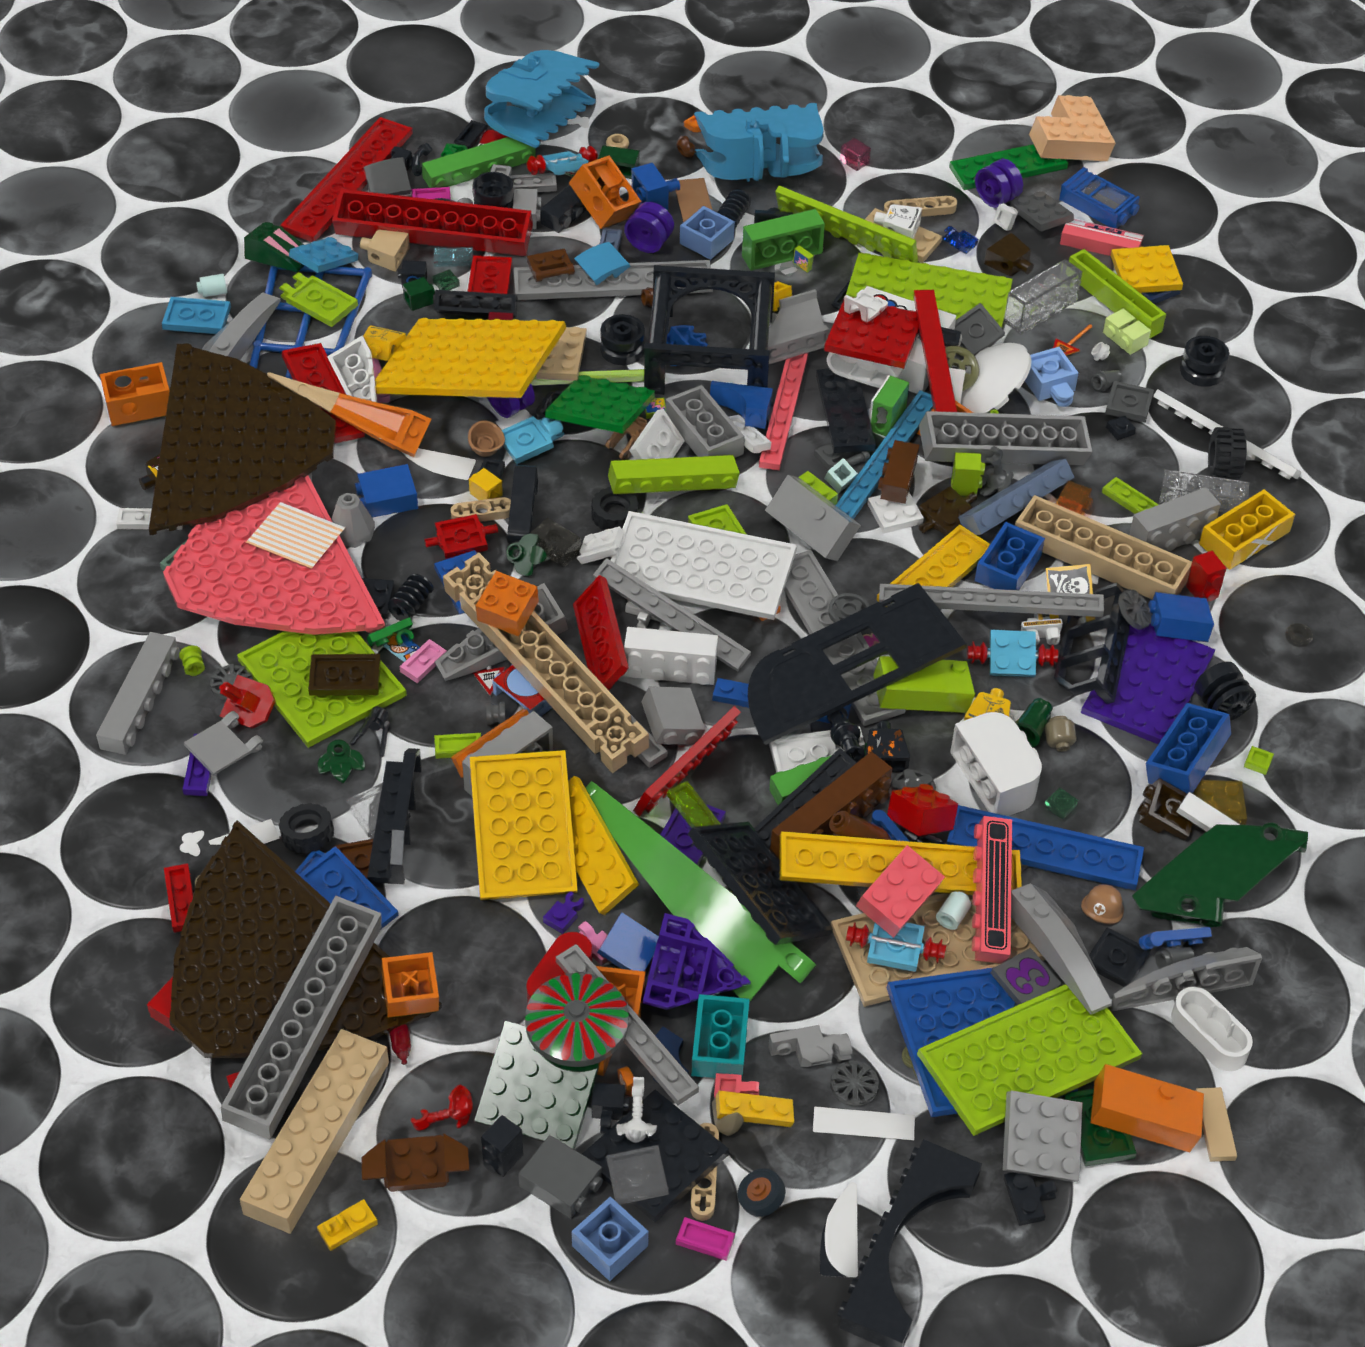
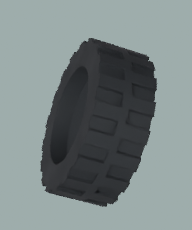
M607 487L606 489H601L592 498V520L602 530L619 526L622 529L628 512H639V503L636 495L633 493L613 494L612 488ZM617 504L624 506L626 510L621 514H609L605 512L604 508L608 505Z
M300 804L290 808L280 818L279 829L282 842L292 852L310 853L318 851L320 848L327 846L326 844L330 843L332 837H334L331 813L327 811L326 807L320 806V804ZM304 824H318V827L310 832H295L296 828Z

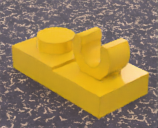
M363 1199L318 1225L317 1230L329 1250L332 1251L378 1225L373 1212Z

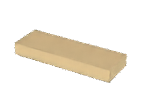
M1196 1088L1195 1091L1204 1093L1202 1129L1210 1162L1235 1161L1237 1153L1222 1088Z

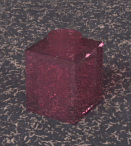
M853 138L842 145L840 161L858 171L870 163L871 148Z

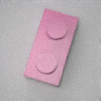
M429 639L400 666V672L414 682L419 683L436 666L435 661L446 653L447 650Z

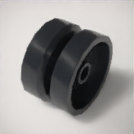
M619 314L607 318L601 324L600 351L606 361L614 365L624 366L633 364L643 357L645 328L638 318Z
M1211 336L1191 338L1186 343L1180 365V372L1183 378L1191 384L1201 387L1217 385L1222 381L1230 354L1227 345L1218 338Z

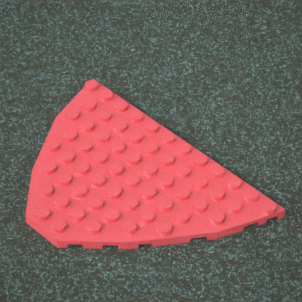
M308 475L296 479L294 485L281 492H272L268 498L240 511L235 509L226 513V517L196 525L189 533L186 543L181 545L174 555L171 565L167 566L163 571L165 581L178 608L234 625L312 635L358 631L373 633L385 628V622L340 536L336 538L312 569L246 543L280 502L332 522Z

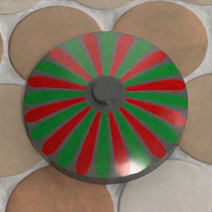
M569 973L550 979L534 992L526 1008L525 1025L529 1041L543 1057L560 1065L582 1067L599 1063L616 1052L626 1037L629 1014L624 997L613 984L596 975Z

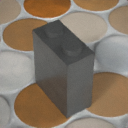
M551 1135L547 1137L519 1173V1187L572 1219L576 1212L580 1213L584 1209L588 1196L592 1192H597L603 1182L602 1167Z

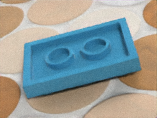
M332 237L300 245L290 249L289 257L317 273L358 261L359 255L351 250V247L337 242Z
M171 297L162 321L163 330L217 334L226 325L231 309L230 301Z

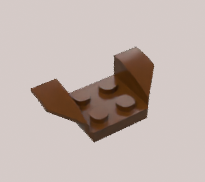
M444 1133L443 1136L391 1139L387 1142L384 1139L361 1157L362 1180L384 1178L385 1188H388L391 1192L445 1187L449 1182L448 1172L469 1171L468 1147Z

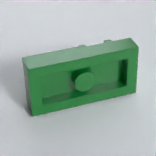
M410 617L369 634L366 640L370 647L376 645L378 648L389 643V639L396 635V642L400 646L403 644L401 639L403 634L407 635L410 641L413 640L414 635L409 630L413 623Z

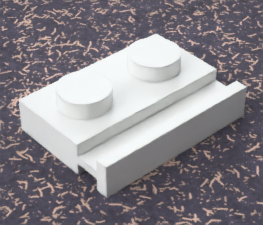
M619 526L585 536L579 551L581 556H578L577 560L581 564L616 555L615 549L619 548L624 531Z

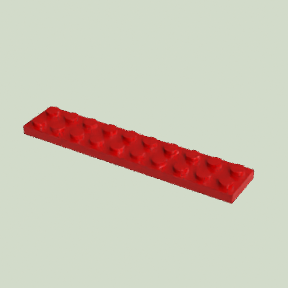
M380 117L285 219L280 227L293 236L310 242L317 241L333 223L332 219L340 189L362 191L367 185L364 167L391 159V150L394 146L401 147L413 134L412 128Z

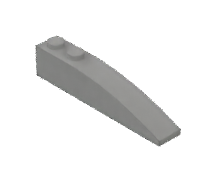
M261 293L203 346L202 350L241 360L280 303V298Z
M545 583L537 586L539 602L534 609L535 613L556 635L568 630L565 616ZM478 628L475 631L472 630L460 644L456 643L438 658L435 664L444 680L447 681L485 669L487 666H493L508 659Z
M1031 883L1012 890L1011 918L1090 1014H1094L1110 1007L1112 1001L1075 925L1046 891Z
M1248 947L1230 948L1217 953L1207 952L1197 957L1173 963L1147 974L1113 995L1110 1009L1111 1011L1176 1000L1178 993L1188 987H1199L1209 993L1253 985L1262 956Z

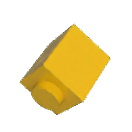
M483 468L469 478L470 494L478 500L500 498L503 496L502 480Z

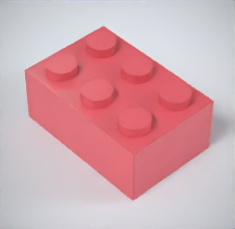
M907 845L862 895L856 907L894 938L935 892L945 876Z

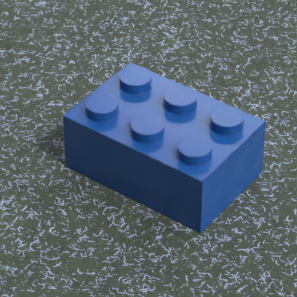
M1005 522L977 563L975 581L993 589L1020 590L1042 556L1045 538Z

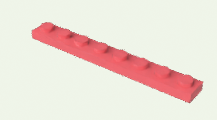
M809 352L788 358L785 361L766 433V438L771 441V449L761 452L760 468L780 471Z

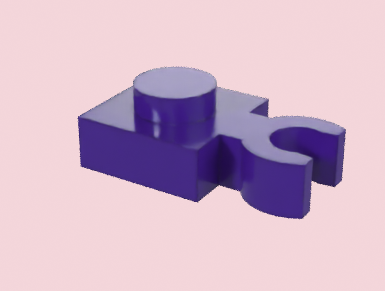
M572 891L569 892L565 897L564 904L557 901L543 916V923L564 934L577 919L576 911L583 908L584 898L581 897L578 902H572L574 893Z

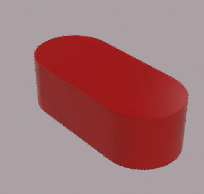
M567 932L560 935L554 941L527 980V1004L531 996L541 985L552 978L566 974L556 963V956L577 944L593 963L592 944L585 935L578 932Z

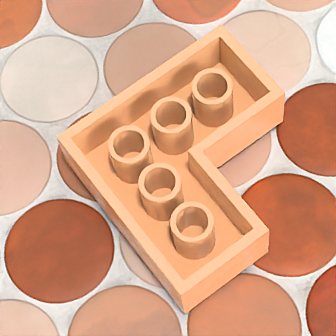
M1058 95L1051 112L1052 117L1036 116L1029 136L1041 158L1109 160L1116 143L1091 97Z

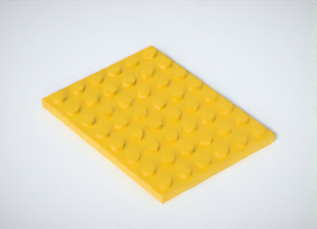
M462 318L418 319L407 334L405 341L401 343L375 378L376 394L521 398L566 330L565 321H519L518 319L464 320Z

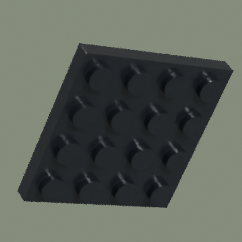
M655 1089L642 1100V1121L657 1125V1130L652 1136L646 1134L644 1140L635 1143L627 1139L626 1134H617V1124L628 1123L632 1120L633 1111L631 1110L584 1151L582 1155L602 1167V1178L651 1220L657 1222L730 1153L728 1147Z

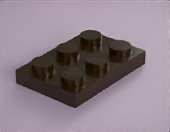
M311 654L309 696L379 695L380 654Z

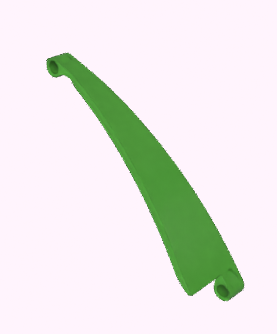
M591 781L586 786L588 794L611 835L674 916L689 919L695 925V929L704 938L707 937L734 964L733 967L742 976L745 975L750 980L751 984L733 989L739 998L750 999V1002L779 966L799 983L804 981L816 966L809 957L791 942L775 945L769 941L764 930L753 921L750 912L744 905L739 903L736 896L594 782Z

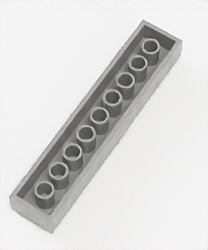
M338 896L334 897L221 1106L222 1121L270 1140L382 928L380 912Z

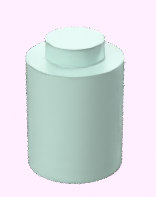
M224 274L200 277V282H196L198 294H203V297L227 293Z
M951 892L936 914L937 921L947 929H957L971 908L969 897L963 892Z

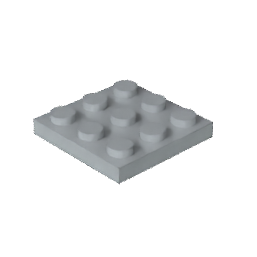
M1012 1090L1008 1091L1006 1094L1003 1171L1069 1182L1079 1181L1082 1102Z

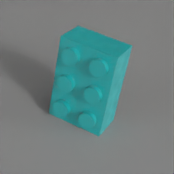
M699 994L691 1076L716 1078V1073L742 1075L743 1080L750 999Z

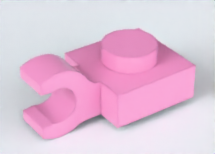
M585 921L578 926L579 933L585 935L591 941L592 957L602 966L608 960L599 955L597 951L607 934L603 930L596 934L592 926Z

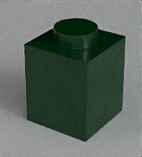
M425 277L402 284L404 300L412 311L434 304L433 295H435V290Z

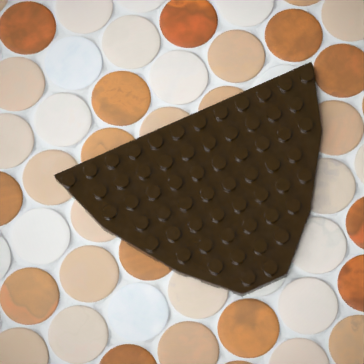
M189 343L177 344L150 516L149 534L156 535L157 531L165 529L174 531L177 530L178 526L187 524L196 526L217 521L226 517L228 512L235 509L240 511L268 498L272 492H281L294 485L296 479L301 476L306 477L317 469V465L334 458L336 421L307 397L293 392L269 378L266 373L239 359L194 348Z
M238 820L234 822L232 830L221 842V847L215 856L211 857L197 879L192 902H190L180 935L181 939L174 955L170 1026L204 1058H248L331 905ZM373 943L317 1051L329 1049L341 1029L372 1041L390 1033L396 1027L404 1024L408 1025L421 1018H427L434 1012L388 1017L382 978V958L390 956ZM439 1001L440 1010L442 1008V1003Z

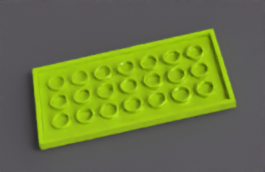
M858 253L846 295L856 298L860 290H864L866 286L914 301V290H934L937 308L956 315V320L981 303L1002 328L1013 279L945 266L941 267L927 263L894 259L886 256L882 257L869 253Z
M1065 984L921 1047L917 1055L972 1135L975 1136L1005 1122L1006 1094L1008 1091L1012 1090L1057 1098L1094 1081L1105 1064L1122 1068L1140 1060L1142 1053L1108 1008L1090 1014Z

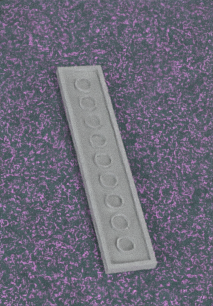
M710 260L629 263L631 267L614 278L611 274L598 285L590 279L579 265H573L574 275L554 276L542 279L540 282L535 281L529 267L514 268L515 294L518 300L641 295L643 289L647 287L653 288L654 265L710 269L711 266ZM713 289L698 290L691 293L713 292Z
M811 550L795 554L784 591L809 634H812L835 623L830 619L828 609L831 600L838 594ZM835 604L832 608L833 610L837 609ZM860 632L823 651L834 665L870 647ZM873 659L841 675L851 690L874 680L873 673L878 660ZM877 691L851 703L863 726L905 713V709L880 708Z

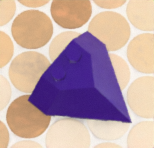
M665 913L642 1003L667 1010L697 1001L699 994L716 995L749 985L751 982L745 975L742 976L733 967L734 964L707 937L704 938L695 929V925L689 919Z

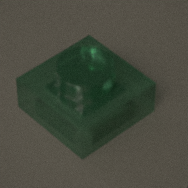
M450 269L432 276L433 283L439 290H452L460 286L459 279Z
M1058 788L1045 801L1044 807L1061 819H1064L1077 807L1079 800L1063 789Z

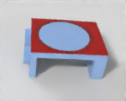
M513 664L504 672L497 674L492 680L493 693L496 696L504 691L523 706L524 709H527L529 714L535 711L541 717L552 708Z

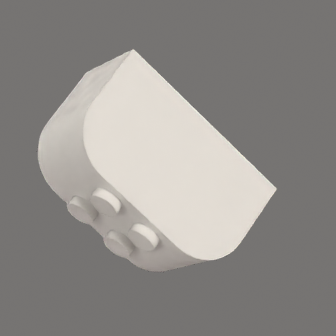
M997 712L985 713L956 723L950 753L987 810L991 813L1010 816L1028 809L1035 801L1042 764L1037 750L1031 747L1026 734L1019 729L1010 717Z

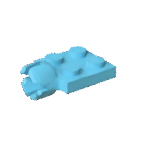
M532 416L502 430L505 436L503 446L514 462L519 464L554 448L553 441L564 435V432H562L564 428L560 420L545 417L537 420Z

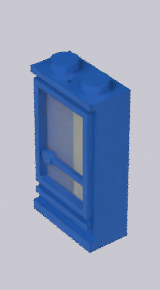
M1085 167L1061 186L1059 200L1108 227L1117 229L1120 225H1124L1131 216L1137 214L1140 208L1138 205L1139 196L1135 197V195L1096 174L1088 172V169Z

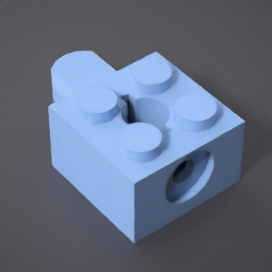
M1056 347L1031 354V368L1025 382L1038 401L1053 398L1058 406L1067 407L1071 405L1074 396L1073 391L1076 389L1078 371L1061 348Z

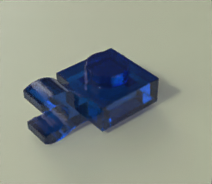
M948 226L944 230L947 234L943 237V240L948 243L951 242V246L965 254L978 245L979 239L965 230L958 232L952 226Z

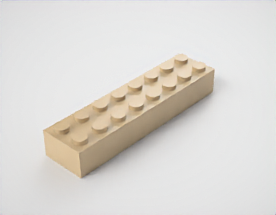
M1036 495L1033 496L1015 523V526L1045 538L1043 553L1071 565L1090 564L1092 574L1110 582L1118 583L1124 588L1135 590L1152 600L1155 592L1179 595L1187 583L1192 561Z
M343 1029L340 1030L241 1196L240 1203L243 1215L291 1234L388 1066L387 1046Z

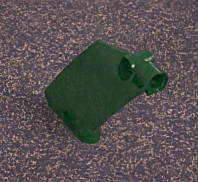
M1266 823L1263 826L1216 824L1154 875L1132 895V898L1140 910L1151 911V915L1159 919L1220 927L1222 926L1225 902H1238L1295 851L1305 853L1308 832L1281 828L1275 823ZM1271 833L1276 839L1268 840L1264 834ZM1184 904H1189L1194 908V910L1191 912L1184 911L1181 906Z

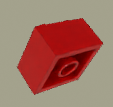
M920 784L918 787H903L900 790L892 791L887 815L892 821L917 836L953 830L958 803L951 800L948 795L934 790L933 786Z

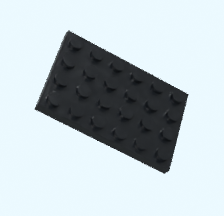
M749 821L693 827L689 831L688 835L693 840L694 846L705 855L709 865L720 874L724 884L735 893L739 903L744 905L750 912L751 918L761 926L769 941L779 945L829 936L833 932L831 923L798 882L780 880V860Z

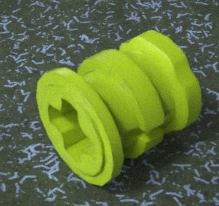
M195 645L184 647L179 652L184 671L190 676H197L205 670L201 656L202 651L200 647Z

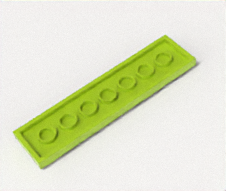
M778 186L776 189L778 208L782 212H793V214L816 209L825 223L824 230L829 231L834 237H844L851 244H861L871 252L874 250L881 252L884 257L918 262L915 239L782 186Z

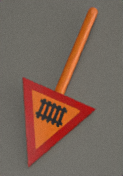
M1089 324L1068 343L1056 338L1053 348L1060 347L1066 356L1079 352V349L1071 345L1090 330L1092 325Z

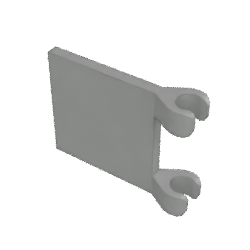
M231 711L221 721L184 742V746L213 776L250 753H256L262 749L261 743L263 740L260 736L256 735L244 744L230 730L238 725L237 719H239V715L235 711Z

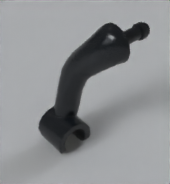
M428 143L420 145L418 150L412 155L411 167L414 176L422 174L420 157L422 155L427 156L432 151V147Z

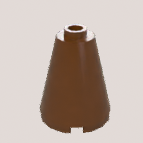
M847 811L837 812L832 816L829 823L834 836L890 840V836L885 829Z

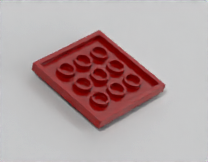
M843 301L825 342L824 351L904 369L919 332L916 311L887 306L884 311H880L878 316L869 322H865L861 319L860 311L850 314L845 312Z

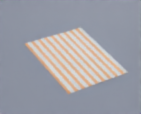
M280 502L246 543L312 569L345 527Z

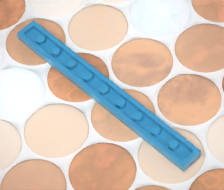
M921 390L918 392L837 502L836 506L852 519L856 517L868 498L875 491L880 477L884 478L885 475H882L884 462H889V460H886L888 448H893L895 440L909 443L919 430V424L926 411H932L934 408L931 394Z

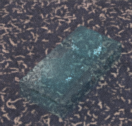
M473 247L434 248V267L472 266Z

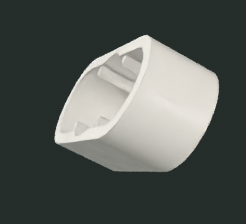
M831 352L827 355V364L835 374L877 388L881 387L888 375L898 378L903 371L902 368Z
M1188 987L1181 990L1176 997L1171 1013V1020L1176 1029L1218 1069L1236 1071L1242 1068L1247 1061L1253 1043L1250 1032L1208 991L1199 987Z

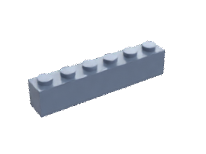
M1067 459L1048 462L958 517L961 525L975 535H981L1024 509L1034 495L1042 498L1074 478Z

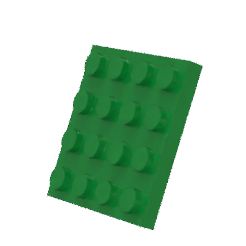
M579 375L578 380H574L545 410V418L623 434L655 399V391L649 390L646 387L629 386L627 383H614L607 379H595L588 375Z

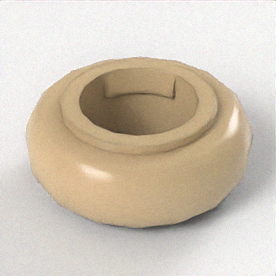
M613 134L607 138L606 146L627 149L629 140L622 134Z

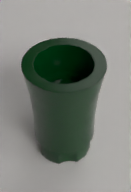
M1042 698L1034 699L1015 722L1019 729L1026 734L1031 747L1039 744L1042 732L1051 718V711L1053 710L1050 702Z

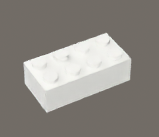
M627 627L624 651L629 669L624 674V677L714 685L718 635Z

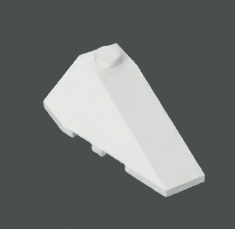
M360 336L327 357L346 395L377 402L372 352L364 337Z

